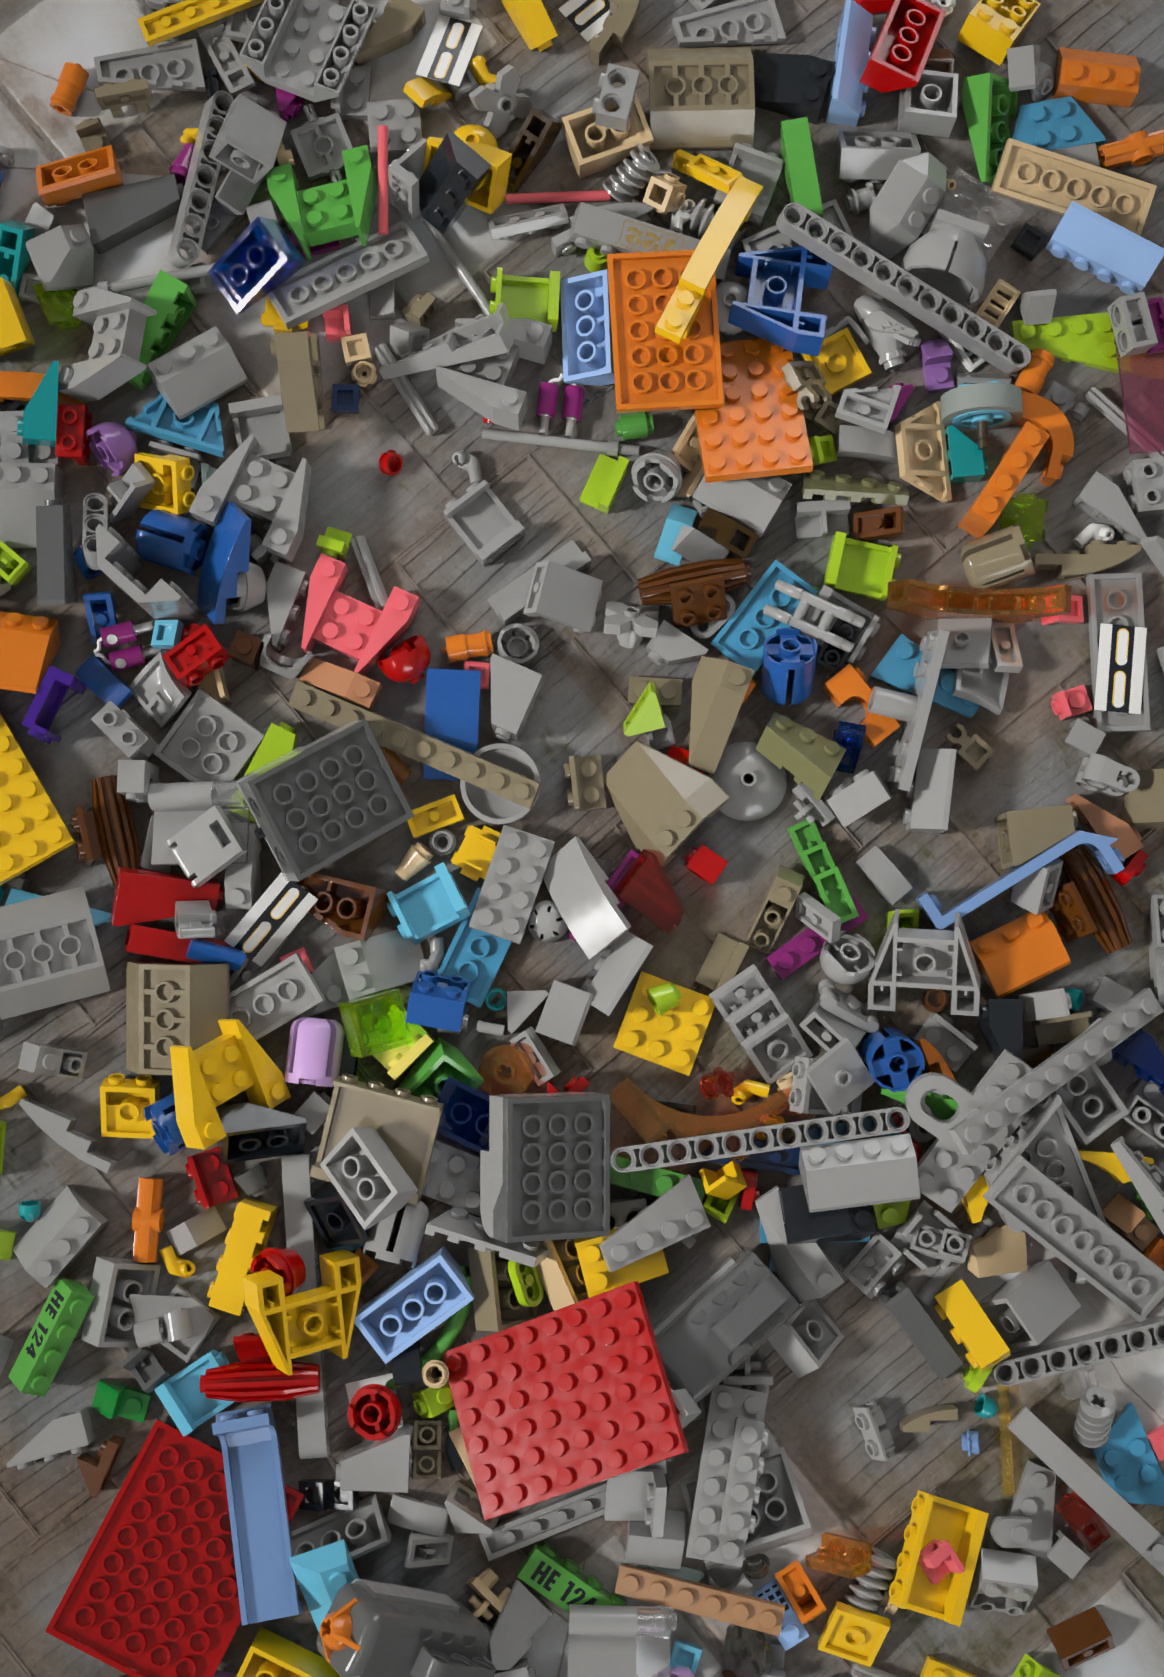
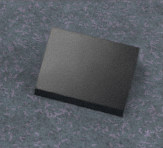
M334 1185L304 1201L328 1249L366 1243L369 1240L367 1230L363 1229Z

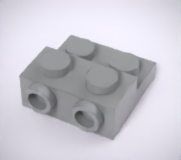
M24 410L0 411V461L55 463L57 466H61L60 458L55 455V447L22 444V436H17V420H23Z

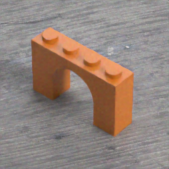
M1028 421L1024 424L999 460L1000 464L978 497L971 504L958 527L976 538L986 534L1050 436L1048 433Z

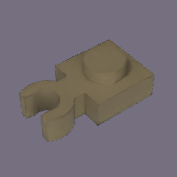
M958 723L954 728L959 732V738H954L948 733L945 739L948 743L960 747L956 755L975 772L995 751L976 733L969 738L965 727Z

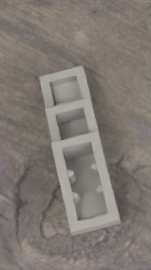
M22 1098L19 1105L57 1144L80 1160L105 1173L114 1171L118 1161L93 1151L98 1140L73 1130L78 1119L31 1098Z

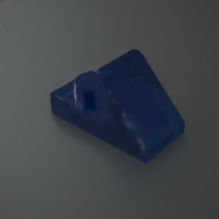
M839 721L837 730H834L832 741L847 750L836 771L854 774L866 734L865 725Z

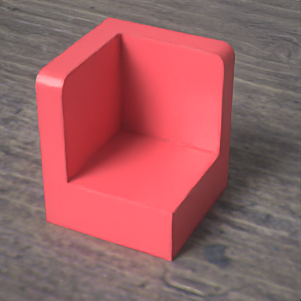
M348 304L339 305L322 313L325 321L327 343L341 342V337L353 335L352 319Z
M933 1539L920 1551L918 1564L931 1584L936 1585L949 1572L961 1574L965 1571L964 1566L948 1541Z

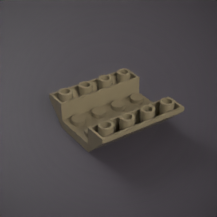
M750 47L647 49L649 128L654 142L650 144V151L733 149L735 143H746L754 146V61Z
M126 961V1070L137 1074L172 1076L171 1046H191L194 1051L223 1034L218 1020L229 1019V963L159 964L154 963V961Z

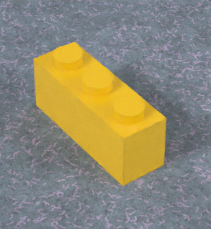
M962 1279L934 1296L935 1303L937 1304L933 1307L941 1321L947 1319L952 1327L949 1330L952 1338L957 1345L963 1343L968 1351L965 1357L973 1369L978 1367L984 1373L1010 1356V1349Z

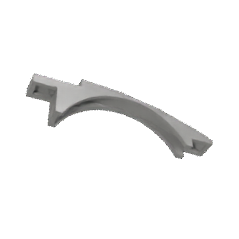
M1024 1406L1006 1427L1164 1576V1537Z

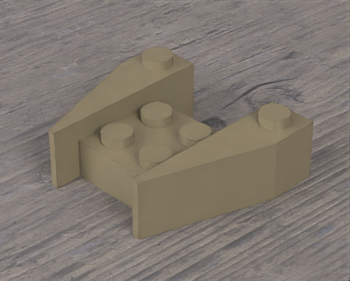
M309 331L274 333L275 340L270 342L272 357H277L287 433L325 429L318 333H310Z

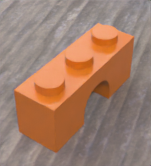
M848 664L821 688L837 708L845 702L852 700L864 706L866 711L865 719L855 730L868 746L873 749L900 727L899 720L868 712L869 699L874 687L869 688L864 681L866 679L864 674L858 667L853 668L851 664Z

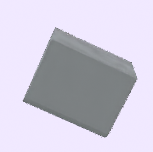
M554 980L535 1032L575 1046L594 995Z
M665 1510L663 1538H652L650 1526H646L645 1521H628L625 1564L680 1570L685 1544V1511Z

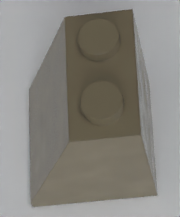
M1164 768L1137 770L1140 783L1135 790L1124 793L1121 820L1130 826L1164 830ZM1126 774L1128 785L1132 784V781L1128 779L1129 775Z
M1072 805L1008 811L996 816L995 822L1001 869L1006 870L1019 866L1074 833L1075 827L1078 825L1076 811L1072 810Z

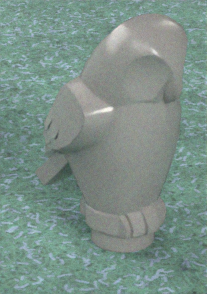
M863 295L856 299L853 307L857 319L862 323L863 330L870 344L880 356L879 364L881 366L884 365L885 371L903 366L905 364L904 357L907 356L904 343L914 347L919 346L921 343V339L918 338L919 332L901 313L889 308L880 299L872 295Z

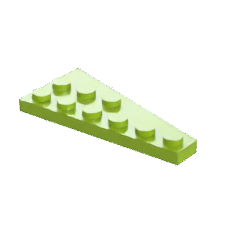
M1108 312L1052 317L1051 323L1025 325L1023 320L1012 321L1010 324L1011 337L1028 347L1031 353L1034 349L1040 348L1050 352L1054 357L1060 358L1064 362L1071 363L1073 361L1085 364L1084 366L1122 375L1127 373L1140 376L1141 379L1149 381L1154 379L1164 382V352L1150 355L1143 353L1120 358Z

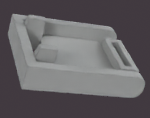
M216 805L212 806L166 842L169 848L175 847L171 852L186 877L192 879L197 876L191 882L193 888L202 886L248 851L222 808ZM221 825L231 842L224 847L211 826L218 827Z

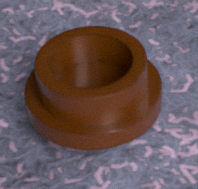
M923 990L921 1004L927 1011L940 1012L947 1006L948 995L945 990Z

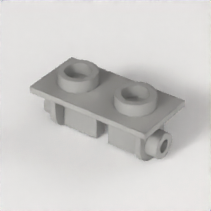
M871 1400L865 1403L866 1407L853 1406L855 1422L863 1434L865 1449L872 1460L888 1461L887 1457L895 1454L894 1449L896 1446L889 1428L882 1430L878 1428L886 1423L880 1404H877L875 1400Z

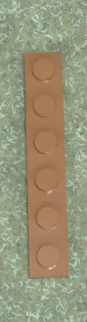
M622 1562L614 1592L622 1596L779 1637L785 1611L784 1604Z

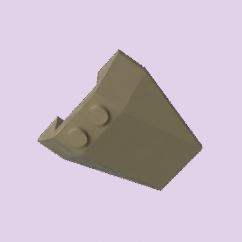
M636 741L603 777L604 785L639 855L653 864L652 868L657 873L675 857V851L706 818L712 817L730 798L711 777L640 741Z

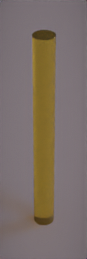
M997 1382L1003 1495L1014 1496L1011 1431L1006 1427L1010 1423L1009 1386H1002Z

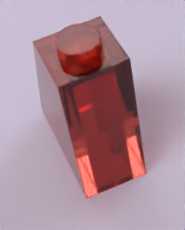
M643 849L612 892L658 929L669 934L671 930L679 926L684 910L657 856Z

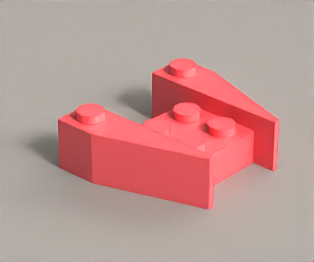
M321 553L310 576L301 648L307 654L308 650H312L315 642L358 661L354 672L364 676L376 663V660L386 653L410 628L421 605L418 596L394 586L383 611H380L340 592L349 573L347 565Z

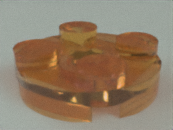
M515 1044L498 1045L487 1051L482 1057L479 1074L484 1080L482 1083L483 1088L490 1095L523 1094L535 1077L530 1057ZM502 1065L512 1069V1077L510 1079L508 1076H501Z

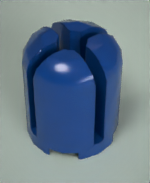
M159 509L151 510L139 524L147 528V532L137 530L135 542L138 554L146 561L197 576L194 572H196L199 566H203L208 547V531L213 532L211 526Z
M777 629L775 635L764 640L760 685L766 699L777 705L785 706L787 681L788 689H790L791 706L802 703L812 693L818 644L814 637L812 641L809 637L800 634V629Z
M882 1027L883 1035L878 1030L868 1033L861 1043L859 1056L866 1065L870 1076L881 1087L892 1092L907 1090L910 1083L920 1076L922 1070L925 1069L924 1056L921 1049L902 1031L893 1027Z
M174 1093L144 1108L145 1120H152V1128L156 1134L153 1138L164 1154L169 1152V1156H172L187 1148L176 1122Z

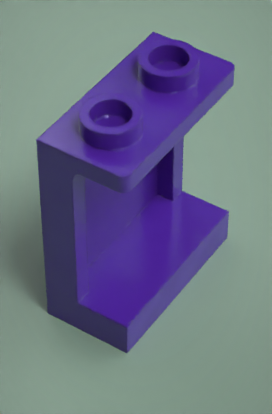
M49 666L22 722L23 726L29 728L28 734L48 744L52 740L60 743L62 738L50 732L49 729L68 689L83 695L87 688L85 683L73 675Z

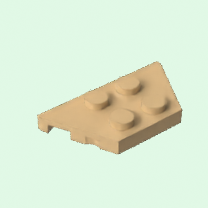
M937 401L895 425L900 478L942 503L952 501L945 426L942 424L941 401Z

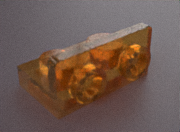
M824 1532L822 1533L821 1547L817 1548L816 1552L806 1555V1567L855 1579L871 1572L872 1545L870 1542Z

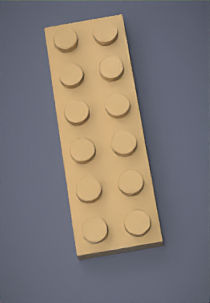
M1009 138L1007 139L991 192L1060 215H1064L1071 202L1074 201L1141 236L1157 185Z

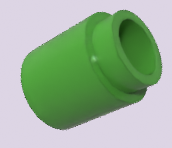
M634 412L619 415V420L615 421L617 437L622 436L623 441L648 438V435L654 434L652 414Z

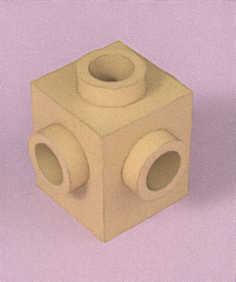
M665 172L664 175L651 176L642 202L652 206L654 211L661 214L678 211L685 201L687 185L679 182L680 178L668 172Z

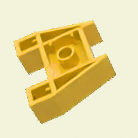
M219 1019L218 1023L223 1034L194 1051L191 1046L173 1045L170 1047L176 1122L187 1148L205 1150L227 1136L216 1107L244 1090L251 1104L270 1109L291 1097L286 1082H284L282 1072L239 1019Z
M345 1249L319 1255L322 1286L286 1297L283 1277L269 1269L242 1276L246 1307L271 1361L277 1369L288 1376L293 1375L292 1359L328 1349L342 1359L348 1357L362 1284L358 1255Z

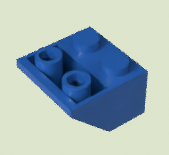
M431 970L418 971L410 991L405 1022L460 1033L471 981L465 980V978L458 975L448 977L438 975L437 972Z

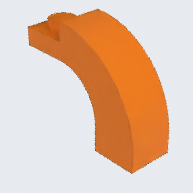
M1023 391V417L1013 423V425L1023 427L1028 421L1050 435L1045 443L1046 460L1040 484L1051 486L1056 479L1061 478L1064 464H1067L1073 457V432L1066 416L1055 404L1044 397Z

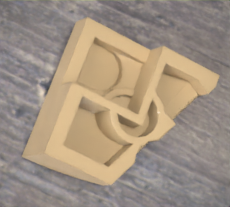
M1007 1225L1001 1228L993 1227L984 1237H978L970 1243L968 1270L978 1278L1027 1271L1025 1232H1014Z

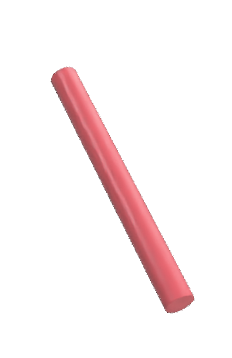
M385 125L378 126V234L380 235L389 234L388 126Z
M606 190L506 194V205L610 201V195Z

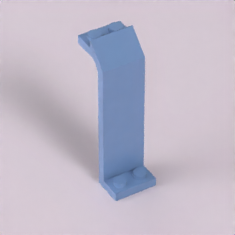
M1075 831L942 913L939 911L943 907L935 895L929 896L928 893L924 892L915 899L935 930H942L955 922V912H959L961 917L965 916L1079 844H1083L1092 850L1107 874H1117L1125 869L1122 865V862L1125 860L1116 847L1112 848L1110 844L1118 840L1117 838L1085 831Z
M271 1403L215 1413L216 1423H212L213 1435L219 1437L222 1447L242 1626L303 1614V1602L298 1600L296 1576L289 1560L290 1557H293L279 1437Z

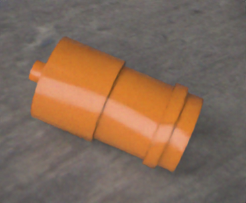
M70 62L64 64L57 81L56 90L50 98V107L60 114L71 116L75 112L78 98L84 90L89 73L80 64Z
M1034 349L1031 353L1030 362L1020 372L1014 385L1021 388L1022 392L1025 391L1038 395L1045 383L1049 370L1054 365L1055 357L1044 349Z
M481 630V632L466 635L446 636V647H441L442 654L448 653L449 663L480 656L488 657L492 653L494 654L490 630Z

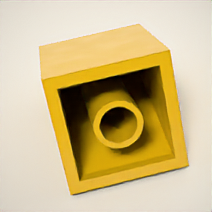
M3 277L0 278V357L36 345L13 284Z

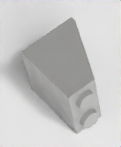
M239 94L230 105L208 157L256 184L273 168L287 122L282 120L274 111L266 110L258 105L253 98Z
M492 653L490 658L492 729L496 733L497 738L508 743L511 740L518 742L542 688L543 675Z
M1050 1260L1032 1264L1027 1268V1271L1019 1273L978 1302L1009 1349L1039 1345L1081 1307L1074 1292L1066 1285L1060 1276L1058 1268Z
M408 1423L397 1428L390 1437L383 1440H368L347 1449L344 1457H340L339 1464L336 1465L335 1478L336 1481H340V1490L408 1493L413 1473L414 1423Z

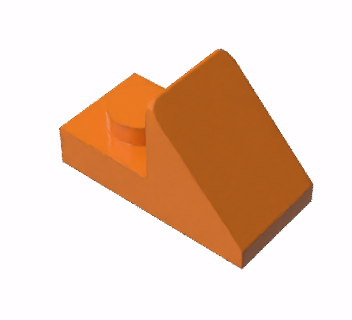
M798 1560L774 1574L803 1625L827 1610L820 1594L813 1586Z

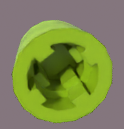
M590 247L584 258L586 268L591 273L606 270L607 256L601 254L600 250Z
M665 983L646 990L649 1001L659 1017L679 1004L678 1000L682 998L675 984Z

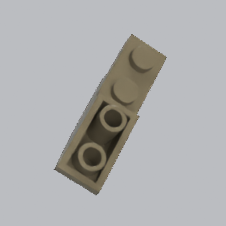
M608 0L610 2V12L603 23V30L599 35L595 34L589 44L590 61L599 66L612 45L620 50L623 49L634 28L641 0Z
M1095 540L1081 550V554L1077 550L1064 551L1063 554H1053L1052 550H1040L1031 559L1035 570H1055V581L1083 579L1089 574H1101L1112 570L1134 557L1142 549L1141 545H1133L1132 541L1106 544L1104 540Z

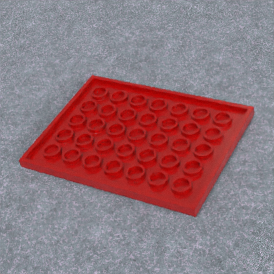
M637 1281L448 1350L442 1356L449 1370L448 1381L484 1520H490L689 1452L639 1282Z
M157 1419L45 1632L131 1677H213L241 1622L223 1454L217 1448L189 1434L183 1437L178 1428ZM284 1484L290 1525L305 1494Z

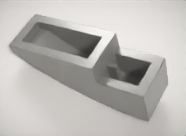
M840 425L837 430L836 457L861 458V461L898 463L895 432L886 430L885 434L861 426Z

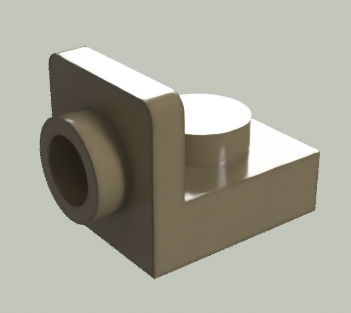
M100 118L85 119L75 126L85 152L111 145Z
M429 292L424 297L416 293L404 307L402 314L411 322L424 327L438 310L436 298Z

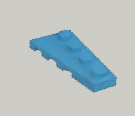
M900 634L869 678L882 681L893 688L912 694L916 677H913L914 667L917 661L920 662L923 651L919 650L920 647L903 634ZM940 669L932 702L944 709L971 719L980 705L952 696L954 671L951 669Z

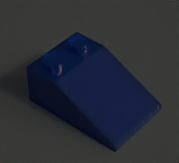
M257 216L207 273L235 312L241 314L289 280L304 264L305 260L276 220Z
M448 1076L438 1097V1102L444 1104L438 1133L479 1153L482 1149H489L490 1094Z

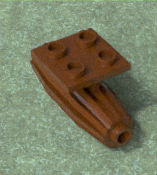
M742 558L707 559L662 569L637 579L642 605L672 604L674 627L678 629L727 619L725 592L746 585L747 579L751 578L749 563H744Z
M110 775L91 781L93 813L82 810V806H77L75 814L71 815L72 819H70L73 835H78L80 840L76 846L78 860L84 861L85 867H90L92 862L102 856L112 883L116 886L119 867L140 869V847L130 803L126 800V796L117 793V775Z
M1077 845L1060 856L1059 859L1063 860L1062 869L1067 884L1057 888L1053 907L1048 910L1052 912L1058 924V930L1066 942L1092 933L1107 954L1132 944L1123 911L1103 871L1085 846L1078 847Z

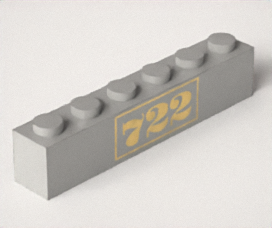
M583 202L575 210L568 239L575 242L577 247L583 249L592 247L600 250V253L605 256L617 253L695 250L700 242L699 239ZM727 249L716 270V285L724 280L731 249Z

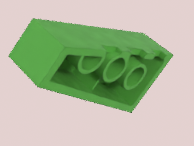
M161 269L143 303L157 311L156 315L149 316L146 320L139 362L145 365L169 352L198 305L187 284ZM148 367L127 381V383L144 392L151 381Z

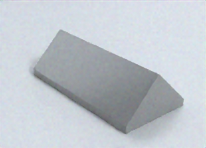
M374 1494L358 1501L359 1508L354 1511L338 1510L290 1532L293 1556L344 1539L350 1556L354 1560L389 1544L393 1532L389 1523L386 1522L387 1518L378 1496Z

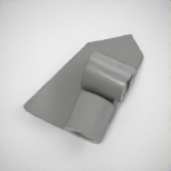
M129 1295L136 1323H134V1336L138 1348L208 1333L216 1317L193 1297Z
M518 1579L515 1580L490 1634L491 1663L496 1667V1670H510L531 1647L533 1635L553 1615L550 1608L537 1595L534 1596Z

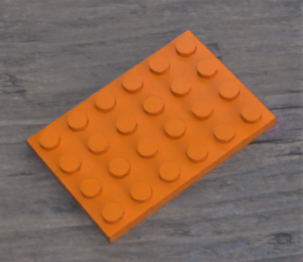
M695 250L607 254L616 413L723 408L724 406L716 276L714 275L686 339L682 338L678 344L655 333L656 325L678 286L680 277Z
M762 338L721 342L723 408L694 409L705 483L812 472L813 462L803 410L799 409L796 402L798 391H793L787 385L784 379L785 374L781 369L787 363L794 362L792 352Z

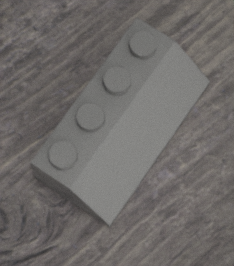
M910 1133L800 1147L799 1169L810 1213L920 1199L917 1157Z

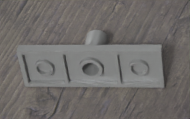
M938 629L927 632V636L923 635L919 649L923 651L921 660L916 662L913 671V677H916L912 695L877 686L872 690L868 704L869 713L905 721L901 740H897L894 747L895 764L890 766L887 775V781L890 782L889 788L910 792L949 631Z

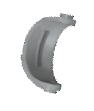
M264 634L262 639L263 650L260 656L261 667L288 679H293L300 673L307 662H311L313 654L309 650L302 658H289L277 653L269 645L272 634Z

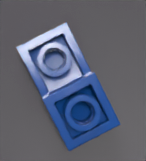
M91 654L75 673L104 703L107 704L109 701H112L119 709L134 692L120 676L113 673L94 654Z

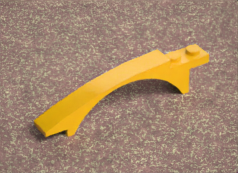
M742 176L738 177L683 271L679 284L656 325L655 333L678 344L682 338L686 339L721 260L739 228L745 221H748L764 186Z
M1078 1149L1082 1160L1099 1167L1115 1181H1120L1123 1184L1131 1182L1114 1152ZM1143 1156V1160L1147 1164H1155L1153 1158ZM983 1173L962 1199L967 1221L971 1223L981 1222L984 1210L988 1204V1201L983 1197L989 1189Z

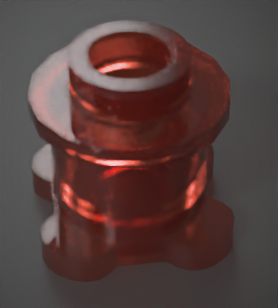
M717 1067L713 1071L714 1074L706 1073L701 1077L700 1090L706 1098L714 1100L721 1094H724L727 1098L734 1095L733 1082L735 1077L731 1071L726 1072L722 1067Z

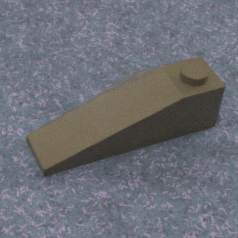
M701 656L692 680L688 766L714 775L755 670L728 660Z

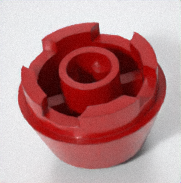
M266 1248L260 1255L255 1256L251 1263V1273L269 1269L282 1276L285 1297L293 1295L304 1284L306 1279V1269L302 1258L295 1250L290 1248Z
M369 1384L363 1386L354 1394L348 1407V1421L351 1428H354L359 1435L367 1440L380 1441L390 1437L397 1430L401 1421L402 1407L400 1399L392 1390L383 1385Z

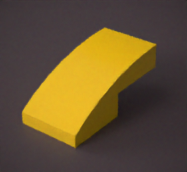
M423 76L407 82L403 89V92L421 108L430 103L436 107L450 99L453 95L438 80Z

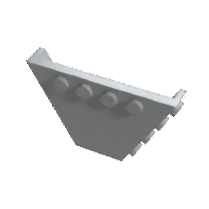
M1055 1091L1034 1106L1030 1113L1026 1115L1018 1128L1002 1145L996 1156L985 1166L983 1176L988 1188H990L1020 1154L1107 1224L1061 1108L1063 1101ZM998 1210L1001 1219L1010 1230L1018 1233L1025 1232Z

